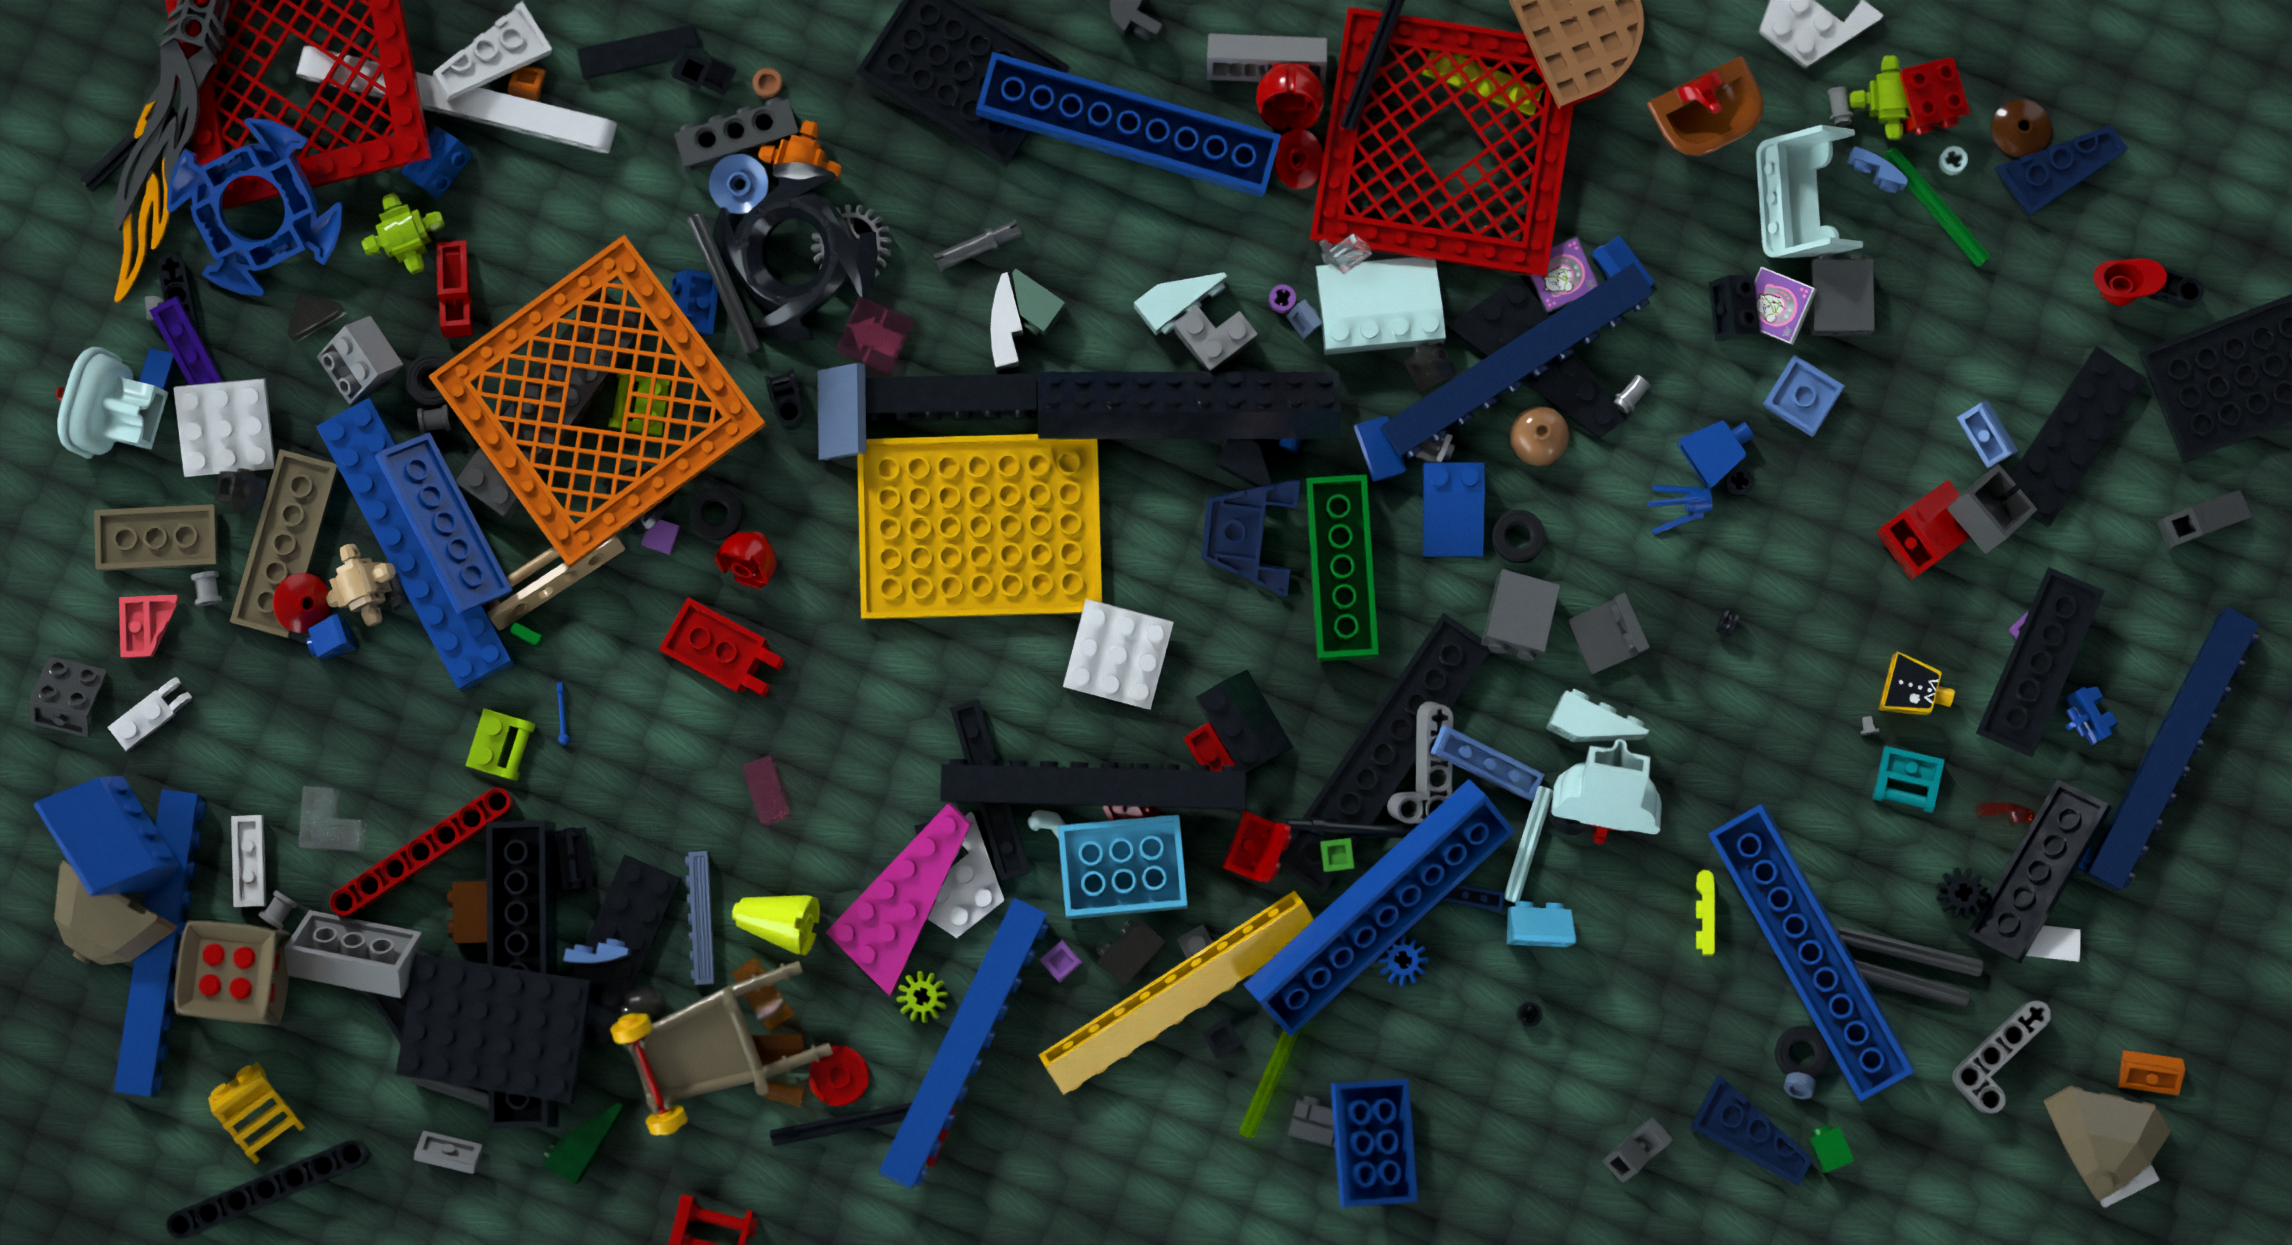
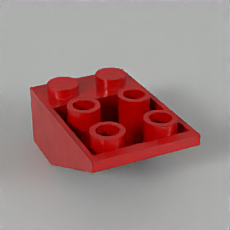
M1949 479L1875 532L1911 581L1971 538L1946 509L1960 496Z

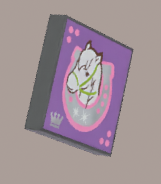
M1578 236L1551 247L1546 278L1528 275L1547 314L1566 307L1599 285Z

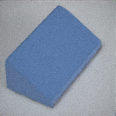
M1987 400L1957 417L1987 469L2018 452V449Z

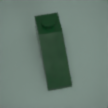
M618 1102L560 1138L557 1144L552 1142L543 1155L547 1159L543 1166L572 1184L578 1185L626 1106Z

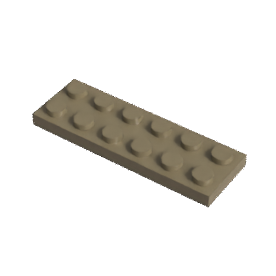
M282 449L279 450L230 623L290 639L292 631L284 628L274 614L273 596L278 585L286 577L296 573L309 574L339 470L335 463Z

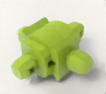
M1884 56L1881 63V74H1877L1875 80L1869 82L1868 93H1865L1864 90L1850 93V107L1865 109V106H1869V117H1877L1878 123L1885 124V134L1888 140L1901 139L1903 134V123L1901 122L1908 119L1909 115L1911 116L1899 77L1900 67L1896 56Z
M395 193L385 195L382 201L385 213L379 214L382 223L375 225L378 236L373 234L361 242L367 255H375L381 253V250L384 249L389 258L395 256L399 263L404 261L410 273L422 272L424 270V262L421 255L427 253L425 244L431 242L428 232L432 230L434 233L445 226L443 217L440 212H432L426 214L425 218H422L418 209L412 211L408 204L402 205L400 198Z

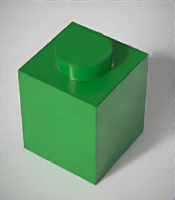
M1826 1124L1813 1130L1814 1136L1808 1138L1822 1173H1827L1854 1161L1840 1127L1831 1128L1830 1124Z

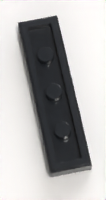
M688 25L578 48L577 53L582 77L585 80L676 61L683 45L698 47L694 25Z

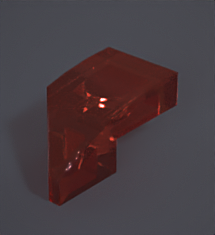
M1994 802L1976 806L1978 818L2008 813L2010 825L2030 822L2035 818L2034 811L2014 803Z

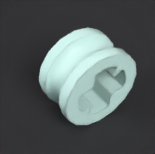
M1957 146L1948 147L1939 157L1940 169L1948 175H1957L1967 165L1968 158L1966 152ZM1948 154H1952L1954 158H1960V161L1957 163L1959 167L1955 168L1953 164L1946 163L1949 158Z

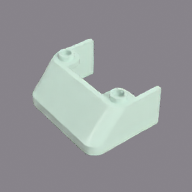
M1819 125L1767 139L1759 145L1756 161L1762 245L1767 256L1773 258L1834 255L1863 247V241L1839 239L1838 231L1834 227L1820 226L1816 169L1823 168L1830 163L1833 156L1832 141L1854 136V129Z

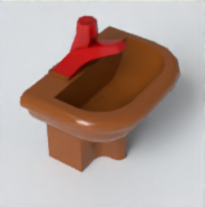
M1739 56L1647 103L1662 135L1671 147L1685 155L1692 156L1712 153L1745 137L1759 123L1764 105L1760 88L1743 56Z

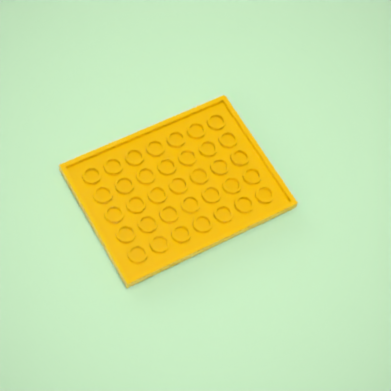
M1038 434L866 439V453L857 455L862 620L1076 614L1083 612L1086 599L1102 603L1098 439H1038Z

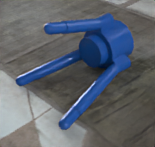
M1654 485L1652 487L1653 491L1684 493V497L1648 502L1649 507L1684 504L1687 512L1692 511L1689 515L1654 528L1652 530L1654 535L1692 520L1703 519L1705 512L1712 511V497L1709 488L1699 489V486Z

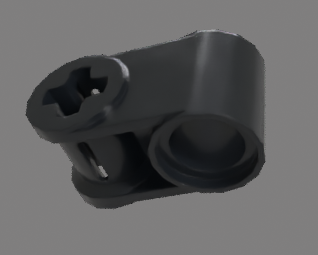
M2163 266L2167 273L2165 285L2155 294L2145 297L2181 309L2193 308L2204 295L2203 284L2196 278ZM2181 288H2191L2195 293V299L2189 300L2184 298Z
M794 369L789 370L787 374L772 378L769 375L764 376L769 397L773 403L780 425L788 430L799 428L804 421V411ZM795 408L798 410V413L794 419L786 420L782 418L784 410Z

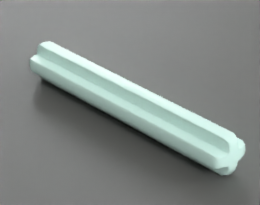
M1543 786L1537 788L1504 893V899L1509 902L1515 903L1520 901L1553 795V790Z

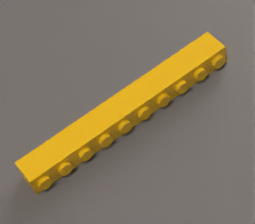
M1295 891L1291 892L1038 1056L1063 1095L1069 1091L1076 1090L1093 1075L1104 1072L1109 1065L1120 1058L1129 1056L1138 1046L1146 1041L1155 1039L1160 1032L1171 1025L1180 1023L1184 1020L1185 1016L1197 1008L1205 1007L1210 1003L1211 999L1222 992L1233 989L1239 981L1247 976L1256 974L1314 921L1312 915Z

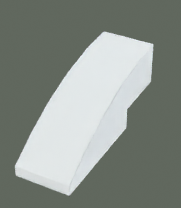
M1008 272L1001 274L995 292L991 315V345L996 372L1019 366L1013 337L1023 335Z

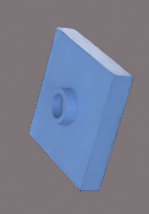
M1794 354L1762 406L1813 438L1845 385Z

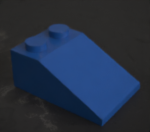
M1484 463L1423 464V557H1483Z

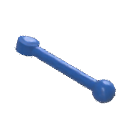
M557 682L560 720L558 742L561 745H567L570 737L566 733L563 682Z

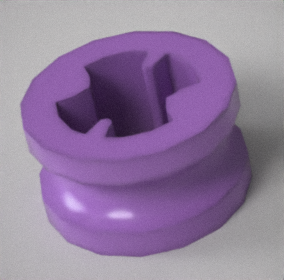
M1278 285L1271 290L1269 304L1275 312L1287 313L1295 305L1296 294L1290 286ZM1278 292H1283V295L1286 292L1290 295L1287 301L1288 305L1282 306L1281 303L1279 306L1275 303Z

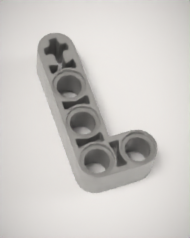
M1429 701L1423 703L1417 711L1416 792L1396 793L1390 797L1387 804L1389 814L1402 822L1421 823L1431 814L1429 808L1434 800H1437L1439 807L1452 795V763L1430 753V746L1436 740L1442 725L1453 729V715L1451 710L1445 705ZM1438 712V717L1432 720V715H1437ZM1437 770L1438 779L1431 784L1430 775L1433 771ZM1408 801L1409 810L1406 814L1402 815L1401 806L1404 802Z
M2032 1001L2023 1004L1953 1071L1952 1080L1954 1085L1980 1112L1996 1113L2004 1107L2006 1101L2005 1094L1990 1077L2047 1025L2051 1013L2045 1003ZM2029 1009H2038L2037 1017L2039 1021L2033 1020L2026 1025L2020 1023L2026 1021L2032 1015ZM2010 1027L2015 1028L2019 1033V1040L2015 1044L2009 1043L2005 1036L2007 1029ZM1987 1048H1992L1997 1053V1060L1993 1065L1986 1063L1983 1054ZM1966 1068L1971 1069L1975 1074V1081L1970 1086L1964 1084L1961 1078L1962 1072ZM1987 1091H1991L1996 1096V1104L1992 1108L1986 1107L1982 1100L1984 1093Z

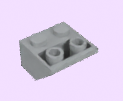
M371 316L345 325L317 355V358L349 405L387 382L403 366V363Z

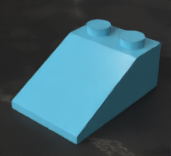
M1516 901L1515 907L1508 908L1507 945L1569 947L1575 943L1576 937L1571 909H1564L1563 903H1546V908H1533L1534 902Z

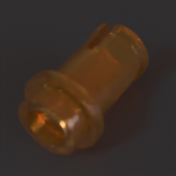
M776 1079L774 1082L768 1081V1092L764 1095V1099L770 1100L769 1103L771 1104L773 1101L800 1107L804 1088L777 1083L778 1080Z

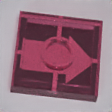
M859 296L835 352L887 375H891L914 324V320Z

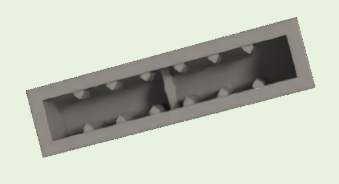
M1208 34L1206 80L1260 82L1263 76L1273 68V63L1309 64V69L1318 77L1321 84H1325L1327 38Z

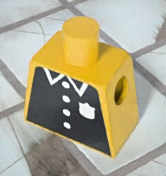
M1896 652L1892 655L1878 710L1928 715L1932 712L1934 703L1950 707L1955 690L1939 686L1942 675L1941 671L1903 653Z

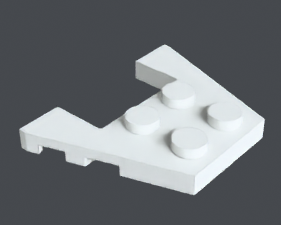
M1770 0L1758 33L1806 69L1848 40L1861 34L1862 31L1878 23L1884 15L1866 1L1861 0L1845 22H1842L1814 0Z
M972 812L965 816L972 825L962 844L968 851V855L950 868L948 877L941 887L928 918L929 921L957 939L1005 901Z

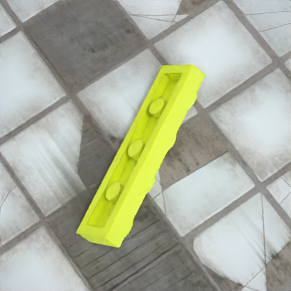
M1430 52L1428 59L1431 60L1440 53ZM1452 55L1459 65L1467 60V58ZM1446 56L1433 64L1441 77L1455 69ZM1475 61L1462 69L1471 82L1484 74V71ZM1429 68L1422 72V75L1437 80ZM1498 70L1492 73L1500 86L1514 78ZM1459 73L1445 81L1447 85L1460 90L1467 86ZM1488 77L1475 85L1483 98L1497 90ZM1524 81V83L1527 85L1530 91L1537 87L1534 84ZM1518 82L1504 90L1513 103L1526 95ZM1471 89L1467 91L1468 93L1475 95ZM1543 89L1534 95L1538 102L1543 92ZM1501 94L1490 100L1504 107H1509ZM1529 98L1519 105L1517 109L1520 113L1531 117L1534 115L1536 106Z

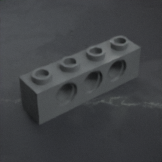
M773 98L766 101L765 106L754 109L753 106H747L736 111L737 114L729 117L717 115L709 118L708 123L699 126L696 123H691L680 127V131L674 133L686 173L715 165L729 155H748L760 151L761 145L778 146L781 139L790 141L791 135L800 136L789 99ZM764 118L773 121L772 127L766 131L757 128L758 122ZM734 127H741L744 129V134L739 139H732L729 137L730 130ZM713 136L716 138V141L712 147L704 148L700 145L702 138Z

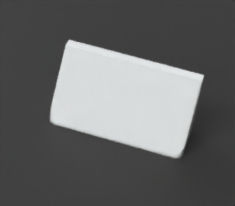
M2043 925L2026 956L2079 962L2081 930Z

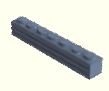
M688 852V857H685L686 868H689V875L686 876V885L690 887V894H687V904L691 906V913H688V923L692 925V932H689V943L693 944V951H690V962L694 963V970H691V981L695 982L696 986L715 985L709 852Z

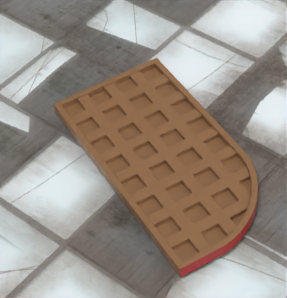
M1509 0L1559 111L1609 91L1626 75L1638 54L1644 29L1641 0Z

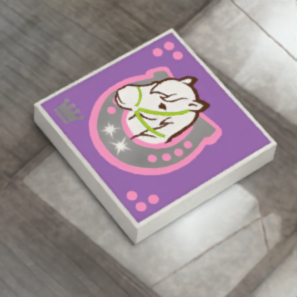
M1761 267L1754 282L1760 331L1794 345L1817 289Z

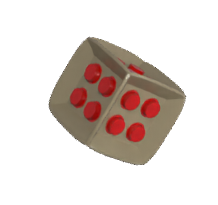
M187 921L181 940L176 975V1013L181 1016H198L224 1021L279 1025L285 1008L289 982L284 947L290 940L291 934L284 930L272 931L256 926Z

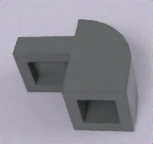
M1110 0V18L1118 33L1125 37L1129 29L1133 28V33L1148 41L1150 38L1155 41L1158 40L1162 33V24L1140 12L1146 0Z
M1651 1117L1632 1131L1602 1161L1624 1183L1635 1175L1652 1157L1667 1147L1673 1139Z

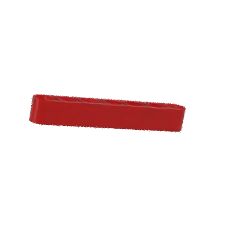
M493 788L336 890L330 898L331 910L343 917L357 915L485 831L486 822H498L509 815L514 808L513 796L501 788ZM503 794L506 798L505 807L501 810H494L492 807L493 798L496 795ZM478 811L481 816L480 823L475 827H469L466 822L468 814ZM447 828H452L455 832V838L451 843L444 844L441 840V833ZM420 845H427L430 854L425 860L419 861L415 856V851ZM401 861L404 866L403 874L393 878L390 874V867L394 862ZM375 878L378 882V889L373 894H367L364 885L368 879ZM344 895H350L353 900L352 907L347 911H342L339 907V900Z

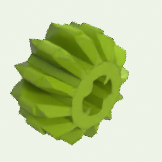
M918 971V982L915 983L910 975L906 977V980L911 985L910 988L899 985L898 989L906 992L907 996L897 997V1002H908L901 1009L902 1014L914 1009L910 1016L911 1021H915L920 1012L922 1022L927 1023V1012L930 1011L932 1016L938 1019L939 1014L934 1008L936 1006L944 1010L947 1008V1005L939 1002L938 998H946L949 994L944 991L937 992L945 984L942 980L938 981L935 985H931L935 979L934 973H930L925 982L923 972ZM921 989H927V995L931 998L929 1003L923 1002V1006L918 1005V999L914 997L915 993L918 990L922 993Z

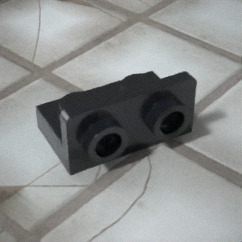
M1727 275L1708 282L1715 341H1726L1741 335L1759 334L1760 328L1754 277L1752 275Z

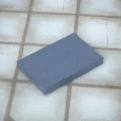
M853 363L817 371L819 460L827 461L865 454V364Z

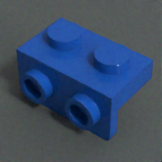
M436 126L428 136L432 159L406 165L400 173L428 192L433 198L439 200L473 156V152L457 138Z

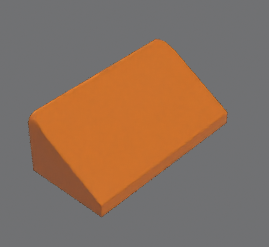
M2124 1050L2121 1057L2118 1086L2179 1096L2186 1070L2184 1061L2181 1058Z

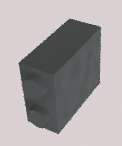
M1819 255L1817 260H1812L1809 264V286L1817 289L1810 305V336H1870L1875 331L1873 259H1865L1864 255H1849L1847 259L1835 260L1834 255Z
M1502 569L1496 578L1481 645L1488 646L1489 650L1496 653L1510 652L1517 654L1518 658L1525 661L1539 660L1546 649L1560 585Z

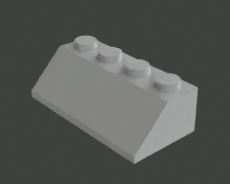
M309 910L284 947L288 976L401 998L411 983L415 954H419L422 932Z

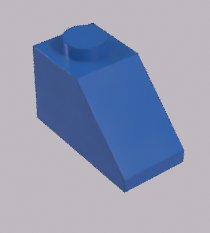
M339 614L332 615L308 629L310 637L306 638L310 653L312 655L316 654L317 658L322 661L357 649L348 621Z

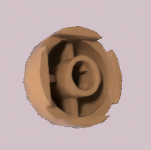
M1545 406L1530 407L1521 412L1513 421L1509 433L1510 446L1513 452L1525 464L1535 467L1548 466L1558 460L1566 451L1570 439L1569 427L1563 416L1556 410Z

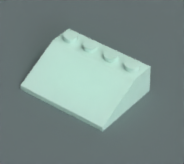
M1409 257L1316 266L1325 355L1444 344L1446 335L1436 260Z

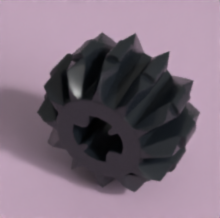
M1954 868L1953 877L1948 873L1942 875L1943 880L1947 884L1938 883L1936 885L1938 890L1944 891V894L1936 896V901L1946 900L1947 903L1942 906L1941 910L1946 912L1952 907V918H1957L1961 911L1964 919H1968L1971 916L1970 909L1976 914L1981 912V908L1976 902L1981 904L1987 903L1988 899L1980 896L1979 893L1987 891L1988 887L1985 885L1978 887L1977 883L1982 880V876L1977 875L1971 879L1972 869L1970 868L1964 871L1963 876L1959 868ZM1959 885L1963 886L1962 890L1967 889L1968 891L1964 901H1961L1962 897L1957 898L1955 895V891L1960 890Z

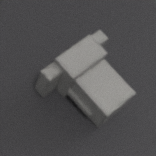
M1872 716L1862 718L1863 731L1860 732V736H1872V734L1879 733V728L1875 729Z

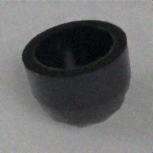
M1524 1002L1517 1008L1516 1016L1522 1025L1533 1027L1540 1023L1542 1010L1536 1003ZM1528 1006H1530L1532 1008L1530 1009L1526 1017V1020L1524 1021L1523 1017L1527 1011Z

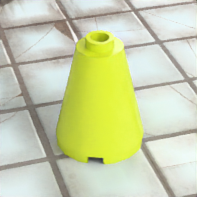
M811 895L744 897L739 903H735L732 919L735 920L736 926L796 955H807L816 938L817 933H813L812 929L813 923H819L820 904L818 898Z

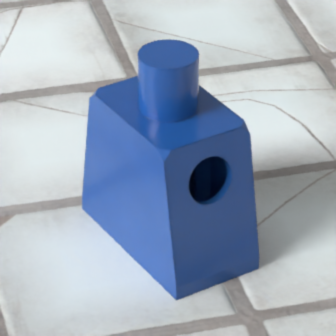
M1722 420L1681 438L1676 445L1704 486L1711 490L1747 456L1741 445L1752 439L1754 435L1745 422L1730 430L1726 422Z

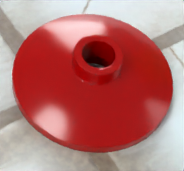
M1293 129L1284 133L1280 137L1273 163L1280 181L1293 189H1304L1311 186L1321 174L1323 150L1318 139L1309 131Z
M296 573L286 577L278 585L273 596V611L278 622L289 631L308 633L309 628L327 619L331 607L326 600L329 592L328 588L318 577L312 574ZM305 598H308L310 601L307 609H304L302 605Z

